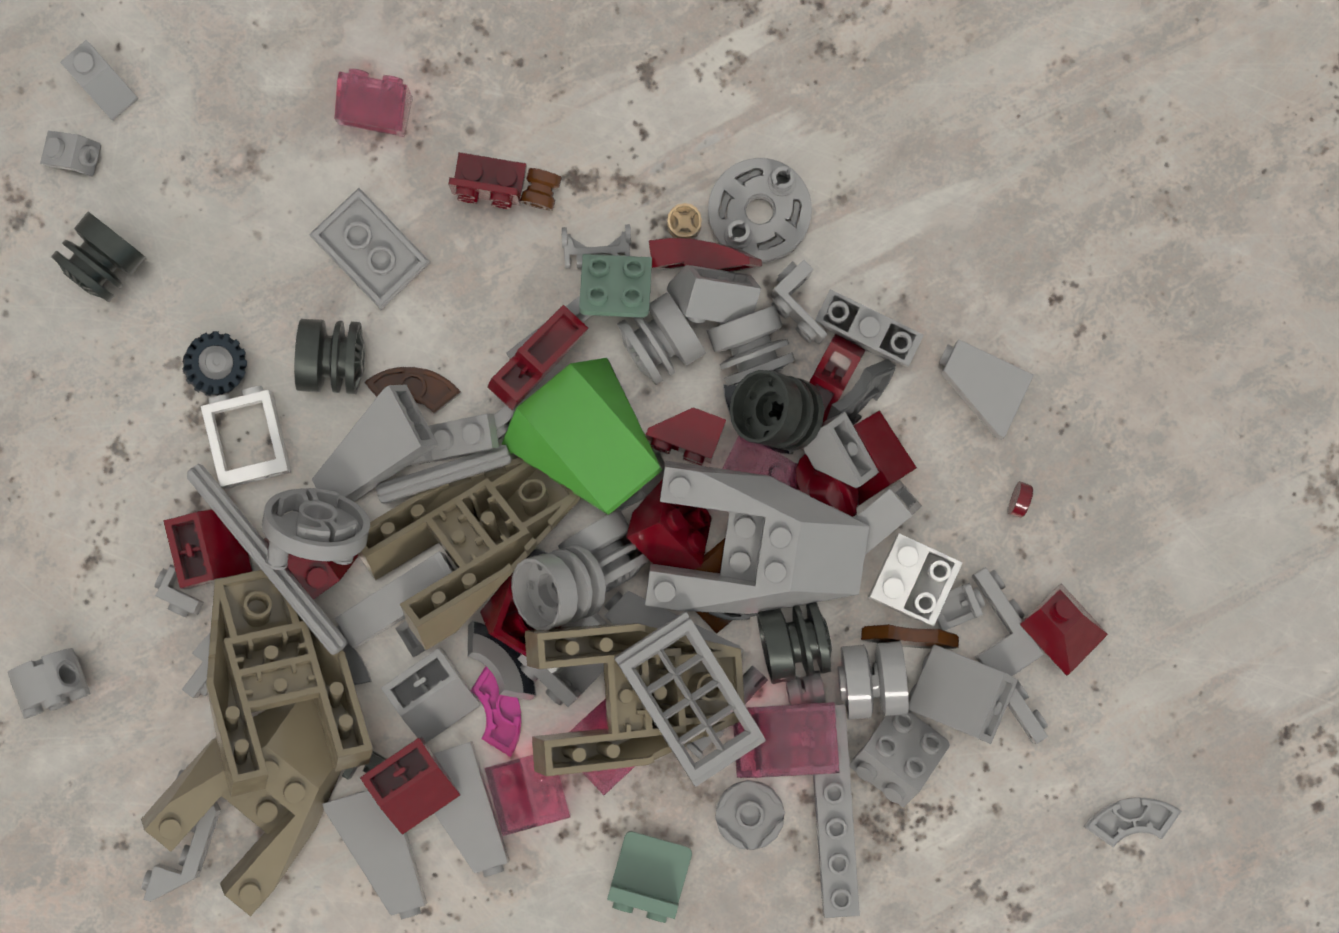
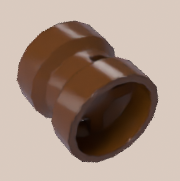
M529 168L526 179L531 185H528L527 189L522 192L520 202L537 209L553 211L556 200L553 197L554 193L552 190L560 187L562 177L549 171Z

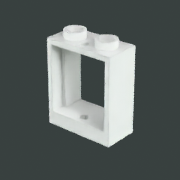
M262 386L242 390L243 396L232 399L229 398V394L214 396L208 399L209 404L201 406L221 488L227 489L292 473L273 392L270 390L263 391ZM263 403L276 459L228 471L214 414Z

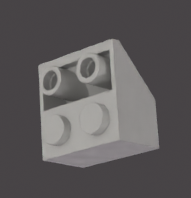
M686 265L668 283L667 291L686 319L695 323H704L705 320L716 321L723 325L754 313L761 287L751 275Z
M437 648L381 687L393 707L416 737H423L426 743L480 706V703L442 648Z

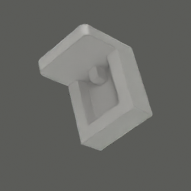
M48 130L40 164L53 168L74 170L92 176L98 159L100 143L79 134Z
M170 565L168 570L163 568L155 582L154 587L158 589L155 596L169 602L170 604L167 609L178 615L187 617L189 612L198 615L204 602L173 588L177 580L174 565Z
M967 583L950 590L937 618L941 630H948L983 615L981 608L985 607V602L979 588L972 589L971 584Z

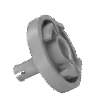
M769 158L747 159L728 168L716 181L711 191L708 205L709 224L719 244L745 251L762 259V263L778 260L791 253L806 235L812 214L810 194L801 177L784 163ZM753 169H760V170H754V171H752L751 173L745 174V175L739 177L738 179H735L736 177H738V176H740V175H742V174H744V173L750 172V171L753 170ZM725 191V194H724V197H723V200H722V204H721V209H720V212L718 213L719 208H720L721 197H722V195H723V192ZM755 199L768 201L773 209L771 219L763 224L752 222L746 214V208L751 201ZM793 200H799V201H800V203H801V211H800V204H799V202H794V205H793ZM728 205L727 219H725L726 209ZM792 209H793L792 218H791V220H790L789 222H787L786 220H789V219H790V216H791V213H792ZM800 211L799 221L797 227L795 228L798 219V214ZM776 236V238H775L774 240H772V241H770V242H768V243L762 244V245H758V249H757V244H760V243H764V242H766V241H769V240H771L772 238H774V237Z
M300 488L280 492L267 501L264 509L262 530L269 540L265 564L273 570H284L288 566L289 554L309 560L333 561L341 565L350 564L353 561V556L360 553L367 544L370 529L369 517L358 504L339 495L335 491Z

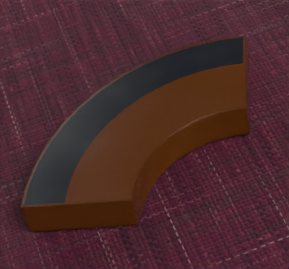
M887 624L864 626L861 631V640L873 643L901 641L902 647L932 649L933 645L944 649L959 648V636L941 629L906 628Z

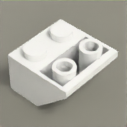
M899 533L894 538L868 598L899 613L934 626L963 562Z

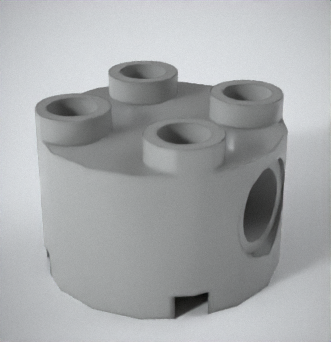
M73 648L44 655L40 660L34 662L31 660L7 672L24 719L43 713L42 707L54 711L69 705V697L71 701H75L91 694Z

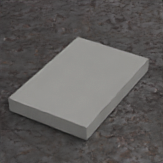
M360 188L353 192L309 234L380 310L431 263Z

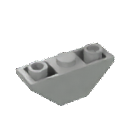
M831 289L815 319L817 323L866 351L905 366L910 365L924 336Z

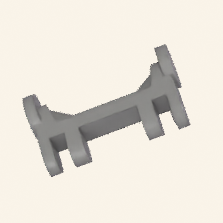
M630 224L625 225V232H622L621 236L611 244L598 247L584 246L573 239L571 234H567V227H562L565 269H570L571 267L570 255L577 254V268H582L583 254L611 253V255L618 256L619 252H625L624 256H630Z

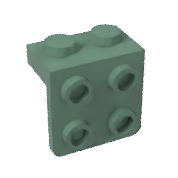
M583 254L579 302L580 313L595 316L641 318L648 316L652 257Z
M627 832L607 898L608 901L613 902L612 908L627 913H633L634 908L647 911L646 918L666 923L667 918L675 919L692 857L691 849L637 832Z

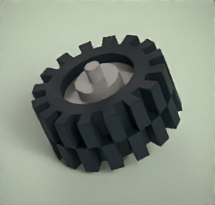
M213 331L210 334L206 332L201 334L200 337L195 338L187 348L183 356L182 370L183 374L187 377V383L189 385L192 384L195 387L194 390L198 393L201 391L206 396L223 395L224 393L231 392L244 378L247 367V360H245L246 352L244 348L241 349L239 346L240 342L237 339L233 340L230 338L231 335L227 333L224 335L219 334V331Z

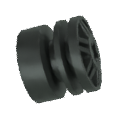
M88 211L74 228L77 234L84 240L81 246L65 239L62 244L74 253L72 257L68 259L56 250L51 258L57 262L64 275L87 293L110 302L114 295L104 288L103 284L108 280L121 289L123 284L113 273L118 267L127 273L133 274L146 256Z
M301 318L298 324L295 343L294 377L296 390L321 392L325 377H330L333 393H340L342 381L345 378L346 393L357 394L365 366V342L362 336L361 323L351 321L348 336L345 337L344 322L337 321L333 335L327 336L324 320Z
M757 370L749 373L737 384L731 397L729 410L734 429L746 441L792 451L806 447L816 438L824 417L822 396L816 386L807 380L768 370Z
M817 602L806 604V619L803 618L800 606H793V621L786 623L781 609L757 613L763 654L772 684L795 680V663L799 662L802 663L807 676H813V659H817L822 674L831 672V639L826 620L822 616Z

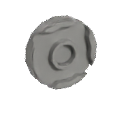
M746 780L733 784L723 792L716 806L715 819L719 832L728 843L739 849L754 850L766 847L778 837L783 828L785 812L780 797L771 787L759 781Z

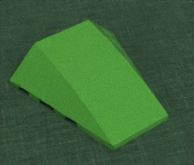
M608 358L575 362L566 366L516 408L501 445H506L509 453H514L528 465L541 470L550 479L571 489L574 494L607 515L612 513L662 471Z

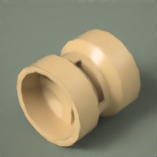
M682 203L673 207L667 219L670 235L673 238H696L701 231V214L691 204Z

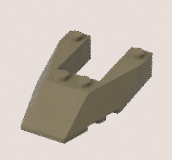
M522 458L513 459L510 464L501 468L420 492L371 521L367 544L358 553V556L375 580L437 543L442 546L457 566V570L400 603L409 628L424 649L428 650L456 633L514 572L517 564L528 557L581 498L563 484L560 485L550 479L541 470L525 463Z
M262 570L215 580L206 689L222 766L231 797L266 789L268 771L252 717V713L314 699L334 771L337 772L369 764L373 748L345 652L342 650L335 655L330 654Z
M632 623L557 627L547 631H525L527 666L549 669L603 663L608 728L532 736L534 772L547 777L644 766L654 763V760L672 752L614 659L615 656L658 628ZM686 635L664 649L675 668L697 655ZM704 640L745 705L741 649ZM658 654L635 668L647 687L669 673ZM702 661L680 675L691 694L713 680ZM674 679L652 693L662 712L685 698ZM718 686L696 700L706 719H709L729 705ZM690 705L667 719L679 738L701 724ZM732 712L711 727L717 733L740 721L735 713ZM705 730L683 745L687 747L688 744L709 735Z
M314 699L267 709L253 717L268 771L266 789L231 797L222 766L217 737H215L141 818L144 831L170 852L174 850L221 796L260 827L265 833L220 882L224 896L250 917L275 890L315 831L324 812L322 804L328 802L341 771H334Z

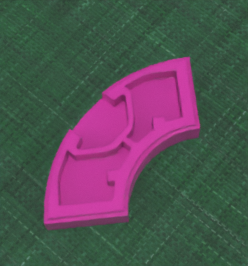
M485 666L471 689V692L481 701L486 713V728L481 739L511 757L516 749L521 733L520 703L518 698L499 695L497 681L493 673Z

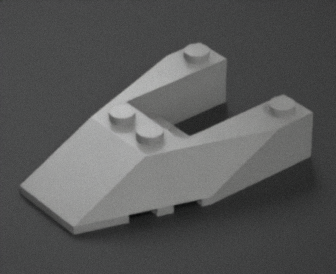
M665 461L660 502L728 511L729 516L720 573L651 564L645 606L679 611L752 614L859 595L870 527L868 524L832 506H828L769 475Z

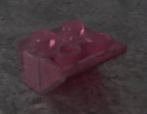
M349 69L348 73H338L334 119L339 125L405 137L413 96L408 85L403 84V79L383 75L382 80L370 78L369 73L366 71Z
M533 754L484 768L502 836L571 818L572 814L561 775L546 777L534 772Z

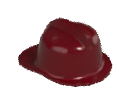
M804 454L796 466L798 489L828 506H832L852 517L856 516V509L859 503L858 489L814 469L808 456Z

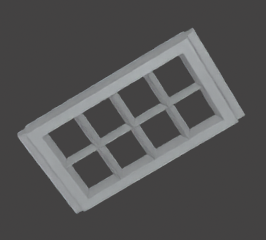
M686 611L614 657L619 668L695 787L766 741ZM686 635L697 655L675 668L664 649ZM658 654L669 673L647 687L635 668ZM702 661L713 680L691 694L680 675ZM674 679L685 698L662 712L652 693ZM718 686L729 705L709 719H706L696 700ZM690 705L701 724L679 738L667 719ZM734 712L745 731L722 744L711 726ZM706 730L717 749L694 763L683 744Z

